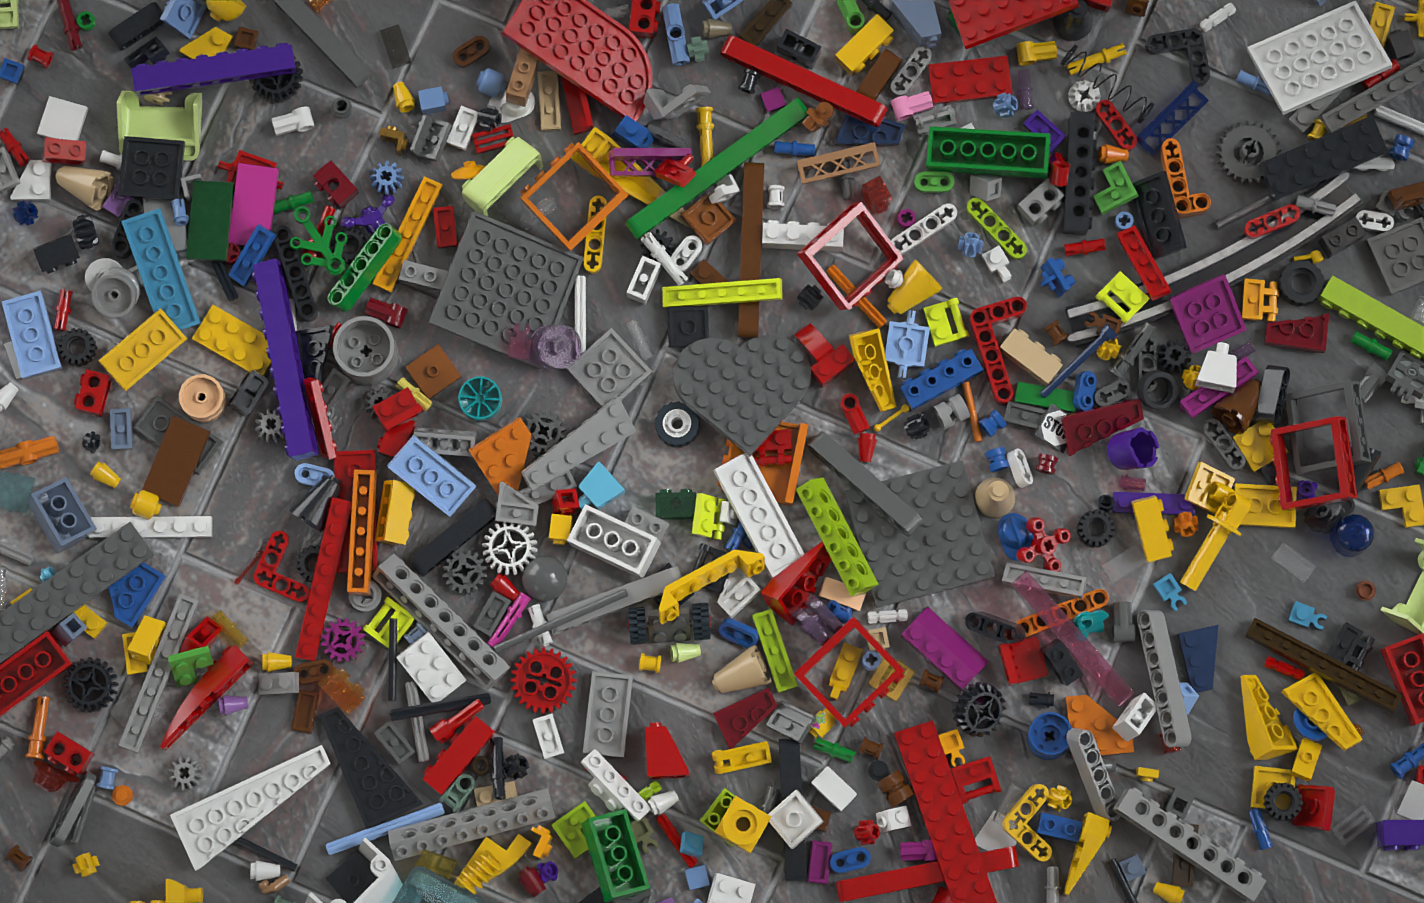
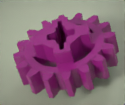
M337 618V624L331 621V628H324L327 634L321 635V638L325 639L321 646L327 647L324 651L325 654L332 653L330 659L333 660L335 657H338L337 660L341 663L342 659L345 658L348 663L350 661L349 657L352 656L354 659H357L356 653L363 652L360 646H365L366 643L361 641V639L366 636L359 633L362 631L361 626L355 628L356 621L349 624L348 618L344 622ZM340 627H348L351 630L347 632L341 631ZM334 633V641L330 644V637ZM341 636L348 637L345 645L343 643L339 644ZM357 636L356 646L353 648V639H355ZM339 649H343V650H346L347 653H345V654H340V653H337V652H335V651H338Z

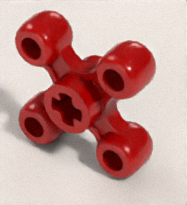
M1032 517L1028 519L1026 528L1033 534L1034 539L1030 547H1023L1017 551L1018 561L1021 563H1031L1037 555H1040L1044 561L1043 569L1059 572L1061 570V562L1055 558L1053 553L1057 548V544L1069 542L1071 538L1069 530L1057 528L1051 536H1048L1044 532L1045 524L1041 518Z

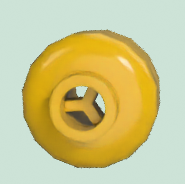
M141 490L139 493L135 492L130 508H132L134 515L150 520L153 515L158 516L162 504L158 503L159 497L157 495Z

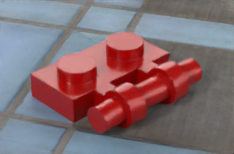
M791 429L774 430L754 452L759 453V457H753L757 465L766 467V464L784 466L785 463H793L792 455H784V451H792ZM766 452H778V456H766Z

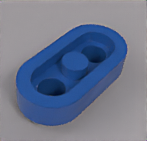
M1091 371L1080 372L1076 377L1073 405L1078 411L1089 410L1094 404L1097 380Z
M724 619L719 626V633L723 638L745 648L756 645L759 640V634L754 628L734 619Z
M863 847L837 852L831 857L830 866L836 873L861 869L870 863L871 855ZM858 854L864 856L862 862L857 861L856 856ZM838 859L844 861L842 867L837 866L836 861Z

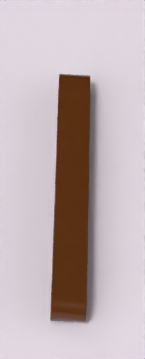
M744 162L740 281L760 280L764 163ZM759 301L739 303L738 337L758 338Z

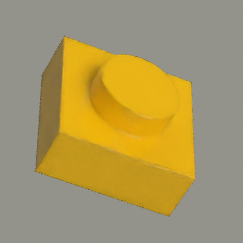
M1142 767L1136 768L1135 777H1140V781L1152 783L1153 779H1158L1159 770Z

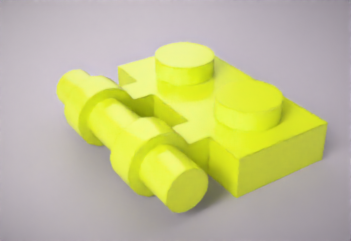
M703 493L697 494L692 534L709 538L712 537V531H714L713 539L721 540L725 526L723 522H720L722 501H726V499H718V505L716 506L717 497ZM716 513V521L714 524V515Z

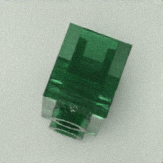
M662 489L660 493H655L657 518L661 520L694 519L696 492H692V489H680V492L674 493L670 489ZM674 500H678V503H682L681 505H678L677 509L674 508V505H670L674 503Z

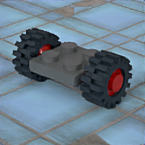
M708 603L692 604L693 620L689 616V607L679 608V616L664 624L660 623L659 609L648 610V621L646 623L645 607L628 608V629L631 645L647 644L646 627L649 630L650 643L691 640L690 627H692V624L694 640L711 639Z

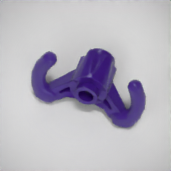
M393 195L383 196V201L378 208H373L372 205L361 210L360 218L346 216L342 219L341 226L343 228H350L354 225L365 226L367 232L373 235L378 227L385 223L382 216L387 207L394 203L395 197Z

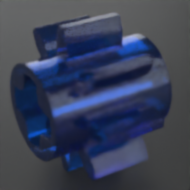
M20 201L17 203V207L13 208V217L20 225H31L34 223V219L38 218V209L31 201Z

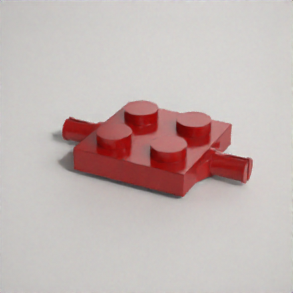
M242 150L238 151L236 159L232 164L222 160L218 164V168L228 171L227 182H233L235 186L238 163L270 168L277 167L276 162ZM278 181L277 189L283 190L285 182Z

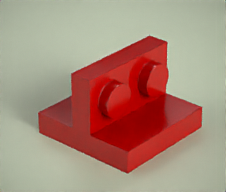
M408 387L372 406L385 432L407 422L423 411Z
M1298 784L1297 789L1299 794L1302 795L1301 801H1303V805H1301L1302 809L1298 815L1293 818L1292 825L1330 831L1336 791L1334 787Z

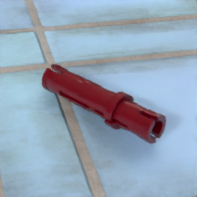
M57 0L64 24L63 31L67 35L70 50H78L77 46L81 49L83 45L78 33L80 29L76 25L70 1Z

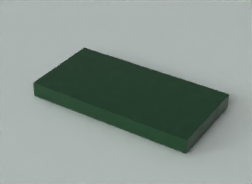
M194 181L186 252L187 260L227 262L235 187L233 182Z

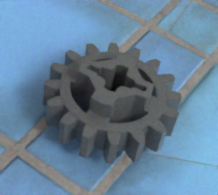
M540 410L538 416L534 412L532 413V420L526 418L528 423L526 427L530 432L534 424L536 426L535 432L532 433L530 439L531 451L537 448L538 454L542 450H545V453H547L555 444L561 442L560 439L566 438L562 434V432L566 431V427H560L564 422L563 420L557 421L558 414L552 417L550 410L547 411V414H543V411ZM545 419V420H550V421H552V422H550V423H545V422H542V420ZM539 425H541V427L544 428L545 431L548 430V439L546 436L541 434V429ZM558 429L557 437L553 441L552 435ZM537 442H546L547 445H540Z
M460 550V555L457 556L455 553H452L453 559H446L449 566H443V569L447 571V573L443 574V577L449 578L446 582L447 586L453 584L452 591L458 588L460 594L464 590L471 594L472 588L478 591L477 585H484L481 579L487 578V575L483 573V571L487 570V566H481L485 561L484 559L477 560L478 553L472 556L471 550H468L467 554ZM467 559L474 561L477 566L468 564ZM459 561L458 567L452 570L454 564ZM465 567L468 571L471 570V572L467 573L466 577H464L463 574H460V572H463V568ZM474 575H478L477 579L471 584V579ZM459 578L463 581L464 585L456 583L453 579Z

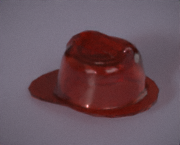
M41 760L34 761L37 769L33 783L48 792L59 790L66 782H80V778L76 775L74 776L67 771L56 768Z

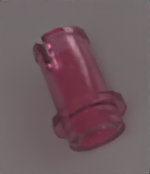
M1125 474V476L1121 475L1119 487H1122L1123 490L1128 488L1144 491L1146 478L1130 477L1128 474Z

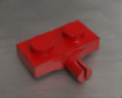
M689 153L681 161H673L667 158L654 170L656 177L684 188L696 176L694 169L687 167L694 158Z

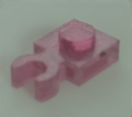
M516 323L513 327L516 337H510L508 358L529 360L531 339H526V335L530 331V325H525V331L521 332L519 331V323Z

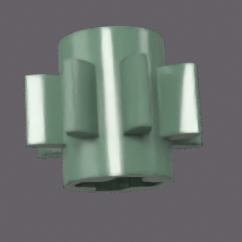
M698 36L692 37L691 43H687L689 58H695V62L705 61L704 56L709 55L707 40L702 41L701 37Z

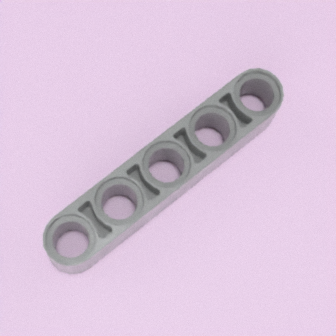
M1071 728L1066 736L1067 743L1094 812L1100 817L1116 821L1120 818V815L1112 809L1118 798L1094 736L1089 730Z

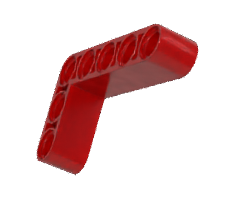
M1019 296L976 308L972 311L969 318L972 334L994 401L1001 406L1007 405L1011 401L1013 389L992 326L1020 318L1024 315L1027 302ZM1012 304H1020L1022 310L1019 312L1014 311ZM1000 309L1003 312V316L995 317L993 310ZM981 315L984 318V322L976 323L973 317ZM987 334L990 337V341L982 342L979 336ZM994 353L996 360H987L986 354ZM1000 372L1003 378L995 380L992 377V373ZM1006 391L1009 398L1001 399L998 396V392Z

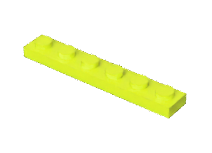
M774 278L662 287L663 307H690L782 300V279Z

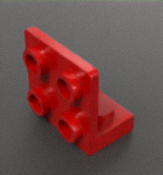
M1037 636L1024 639L1019 643H1003L998 646L1009 686L1048 675Z

